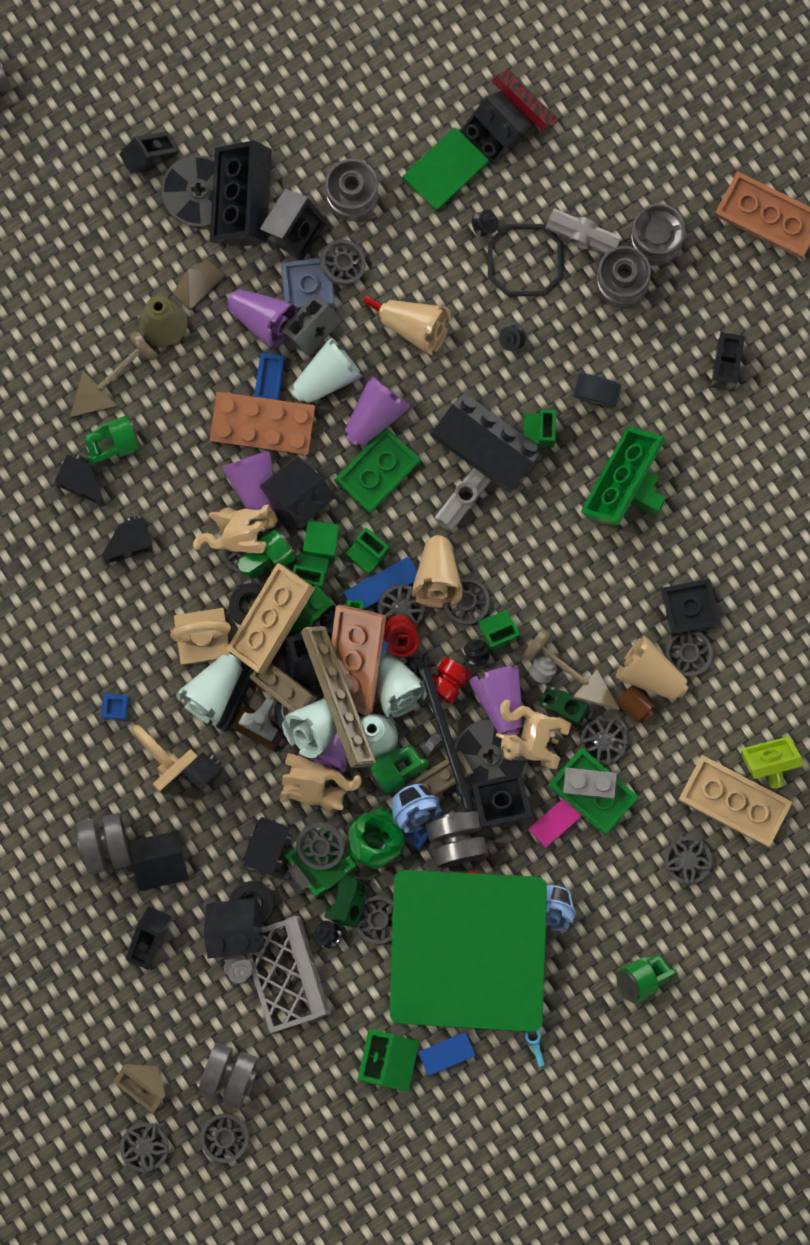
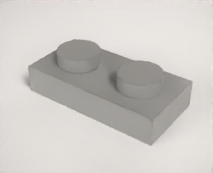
M565 768L563 794L614 799L617 773Z

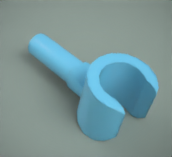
M536 1031L538 1038L535 1041H530L526 1032V1043L532 1046L538 1066H544L545 1063L539 1045L541 1041L540 1032Z

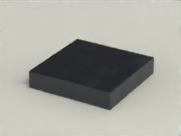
M710 579L661 588V596L671 637L721 628V621Z

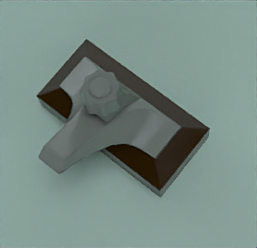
M270 697L266 698L265 702L256 712L242 705L230 726V729L273 752L276 751L285 735L283 729L277 723L271 721V712L275 700Z

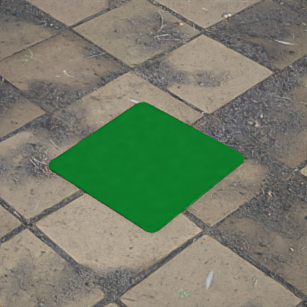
M401 870L397 872L394 877L390 983V1018L392 1021L398 1024L529 1032L540 1029L543 1023L547 907L546 881L541 877L417 870Z

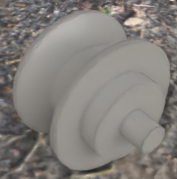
M543 656L536 657L533 665L529 667L530 676L540 683H549L552 680V675L557 671L555 663L550 658Z
M234 955L226 960L224 971L232 982L242 983L251 976L252 965L245 956Z

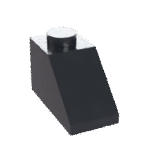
M168 131L134 137L119 155L129 172L135 174L154 168L178 154L180 150Z
M77 454L74 457L66 455L55 479L56 486L103 506L104 500L88 460Z
M138 516L128 517L124 519V523L118 525L102 554L105 564L153 551L144 518H138Z
M203 752L182 771V775L202 793L222 772V769L219 767L222 763L212 753L207 756Z
M148 906L137 924L125 960L149 970L166 935L172 916Z

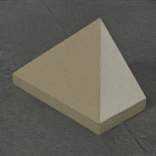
M206 259L186 271L174 290L173 295L191 311L225 275Z
M125 1064L113 1081L114 1084L152 1114L155 1113L165 1098L158 1066Z

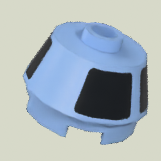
M422 784L405 787L391 801L394 823L400 829H404L405 833L422 830L421 824L431 818L433 821L437 820L442 813L439 806V798Z
M547 885L546 925L551 926V931L568 929L569 923H573V919L576 917L572 894L563 887Z

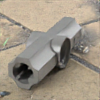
M555 208L546 225L547 230L568 238L569 242L582 249L591 248L602 254H606L611 249L619 247L622 237L599 228L597 223L588 218H576Z
M473 468L463 482L456 487L455 492L435 516L434 520L445 530L452 532L467 511L475 505L478 497L492 480ZM466 491L472 495V498L470 500H462L459 494Z

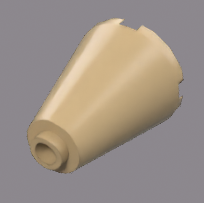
M389 300L387 303H383L379 311L381 323L430 355H432V351L437 352L441 347L448 332V328L444 327L446 320L450 321L451 318L450 310L444 306Z
M436 535L426 541L412 587V596H415L416 602L421 605L443 608V603L450 602V606L458 603L462 598L463 591L451 542L444 536Z
M643 636L642 639L639 638L624 657L626 659L625 667L620 665L616 673V678L620 681L670 700H675L677 697L681 699L688 690L686 685L687 679L646 636Z

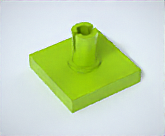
M789 736L740 749L742 758L753 778L757 779L768 776L771 788H779L784 785L783 771L803 766L802 757Z

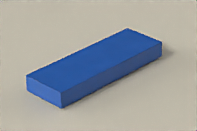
M408 556L344 591L343 594L347 601H363V610H366L377 604L382 593L389 587L397 584L412 585L415 581L417 569ZM394 589L393 591L389 592V594L393 595L397 593L398 589Z

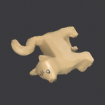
M264 505L260 510L242 509L236 511L231 507H227L219 512H211L208 516L216 522L220 529L219 536L222 537L217 539L215 535L210 533L201 534L195 538L193 548L199 550L204 544L208 543L213 549L263 553L267 544L265 541L257 542V534L259 531H264L265 528H274L278 519L270 505Z
M504 700L500 706V713L504 720L516 722L522 716L525 717L521 738L513 734H496L498 738L502 739L501 748L504 752V758L512 760L520 756L527 760H539L541 765L549 769H557L560 757L549 751L546 746L548 742L558 744V730H560V734L568 735L571 723L560 718L548 717L526 706H520L515 711L510 712V700Z
M288 753L285 764L291 766L290 774L282 776L284 788L281 791L280 802L294 799L307 805L321 806L327 812L335 813L337 810H343L342 802L348 790L358 789L362 780L359 775H355L353 780L349 781L337 770L326 768L318 762ZM332 779L335 780L339 787L325 788V783L327 780Z

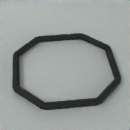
M507 224L488 242V277L505 295L543 296L562 279V242L555 234L547 230L545 225ZM508 229H542L558 244V276L543 291H508L493 276V243Z

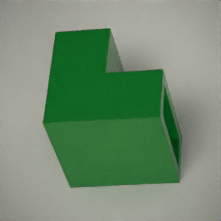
M540 410V414L524 413L523 435L541 448H554L556 410Z
M648 471L631 505L657 517L666 497L653 491L659 476Z
M309 520L303 554L326 558L329 561L335 562L339 525Z
M365 527L355 538L356 542L345 555L351 562L370 576L390 554V549L387 544Z
M298 553L293 572L312 586L317 584L323 591L329 559Z
M507 609L478 621V627L489 646L490 653L519 641L520 634L514 621L511 620Z

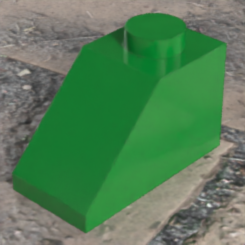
M317 584L313 586L315 587L313 593L286 637L296 636L333 604Z

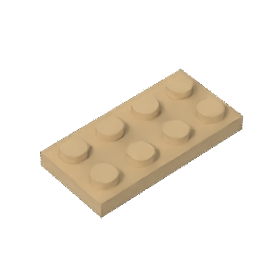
M277 563L227 650L256 672L264 675L315 587L284 565Z
M701 755L678 800L768 848L792 804V801Z

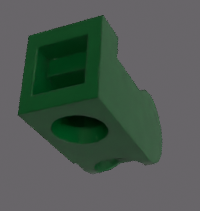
M551 686L546 687L538 703L543 709L569 721L578 728H580L589 710V703L574 699L573 695Z
M345 876L338 884L339 893L334 907H327L324 917L335 924L357 928L368 889L366 884L357 878Z

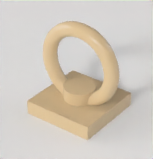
M224 608L174 615L175 628L171 631L170 637L178 642L181 666L216 661L222 655L228 656L231 654L227 650L229 646L228 633L231 627L226 622Z
M134 725L131 729L139 742L161 764L157 769L162 776L152 784L158 792L197 758V755L191 749L180 759L174 753L168 756L141 726Z

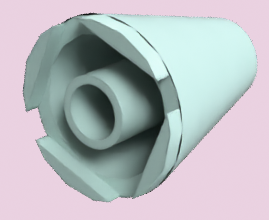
M330 338L294 382L293 386L295 389L292 393L300 403L305 401L309 404L362 377L355 363L344 350H339L337 347L339 344L333 338Z
M387 648L379 664L376 693L386 717H389V714H391L394 718L406 714L417 707L416 701L420 697L424 700L427 697V691L424 682L395 655L390 653Z
M231 654L228 656L222 655L179 690L176 694L178 701L180 702L183 698L187 703L185 708L191 714L205 723L212 720V725L215 726L220 721L242 672L240 660Z
M325 698L290 712L282 723L288 742L291 746L296 744L301 749L299 753L308 758H316L320 755L337 733Z
M379 713L363 714L359 717L375 760L396 749L398 732L394 723L388 717Z

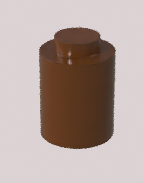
M633 685L616 701L617 705L637 723L641 721L646 723L655 714L652 710L655 705Z

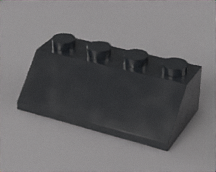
M255 140L215 148L210 242L239 246L267 243V237L260 228L265 218L268 217L271 148Z
M463 393L451 405L430 434L432 438L510 494L534 470L545 451L466 393Z

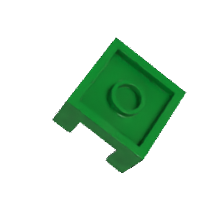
M324 828L318 830L319 835ZM328 830L324 836L328 838L331 832ZM331 846L332 850H340L334 846ZM310 847L306 848L304 851H310ZM295 848L284 855L291 867L296 864L311 883L308 889L315 899L339 883L343 877L350 875L357 869L356 864L345 852L335 866L324 870L314 869L306 865L299 857ZM329 854L328 863L335 860L338 855ZM315 855L306 856L309 860L317 863ZM321 857V860L324 864L325 857Z

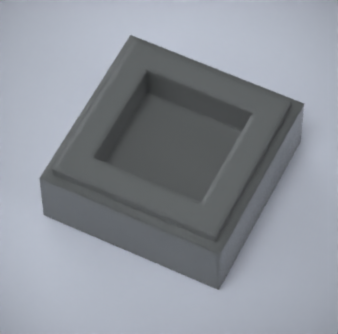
M296 864L289 868L283 877L297 896L303 894L308 889V886L311 885Z

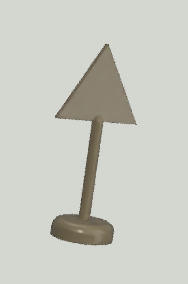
M135 331L131 333L130 341L137 348L99 385L84 371L82 372L70 417L117 406L103 389L141 352L149 360H154L158 354Z
M542 629L522 657L531 661L541 652L583 684L573 696L574 699L619 710L620 708L599 671L596 670L588 680L544 647L550 638V634L545 629Z

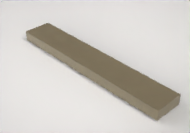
M305 627L301 634L350 767H371L376 761L326 627Z

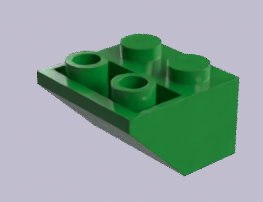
M369 1029L357 1080L363 1083L409 1092L419 1041Z

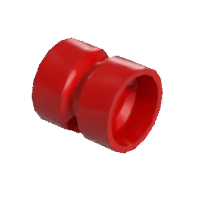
M395 615L389 618L385 623L384 629L385 640L389 643L388 650L398 657H406L413 654L419 644L416 624L406 615Z
M445 657L437 668L438 675H432L439 699L452 705L460 694L458 688L464 687L472 674L457 662Z

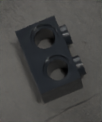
M720 332L710 387L735 391L738 383L745 336Z

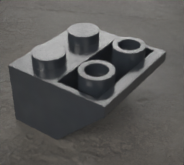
M498 91L484 98L460 132L489 159L492 165H495L523 140L534 124L502 91Z
M328 628L326 630L331 641L333 628ZM302 634L287 637L283 641L281 649L288 675L304 688L320 685Z

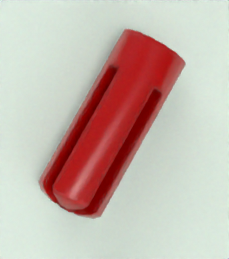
M368 295L363 299L364 304L378 312L380 311L382 306L380 302Z

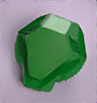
M380 806L375 814L362 815L351 824L348 829V843L352 859L375 870L383 868L401 857L405 846L404 832H402L399 826L395 825L391 809Z

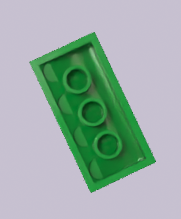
M627 426L584 504L581 513L592 522L611 526L619 525L666 438Z

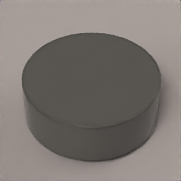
M440 732L430 737L422 748V751L428 757L435 755L443 746Z

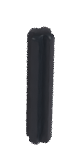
M246 663L222 717L215 725L221 731H228L253 681L250 676L254 669Z

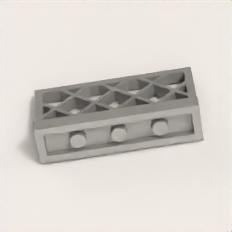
M293 916L284 921L263 927V934L270 932L268 937L263 935V938L266 940L264 943L265 948L261 949L260 953L246 954L248 962L252 965V976L269 1032L274 1033L331 1015L302 918L300 916ZM282 927L286 928L288 935L284 945L272 940L276 929ZM269 942L282 948L275 961L263 955ZM289 942H290V945H291L292 950L289 949V948H287ZM285 950L294 954L295 962L291 970L279 964ZM253 954L258 956L256 961L254 960ZM261 958L273 964L267 978L258 973L257 966ZM277 967L289 972L283 986L271 980ZM293 975L302 980L303 986L299 994L286 988ZM261 979L265 980L263 986L261 983ZM269 983L281 989L275 1002L267 999L264 993ZM284 991L297 997L291 1010L278 1005ZM304 991L306 993L307 999L302 997ZM300 999L309 1004L311 1015L301 1017L294 1013ZM268 1003L273 1005L271 1010L269 1009ZM276 1007L288 1013L285 1022L277 1026L274 1025L272 1019ZM292 1016L298 1018L296 1020L290 1021Z

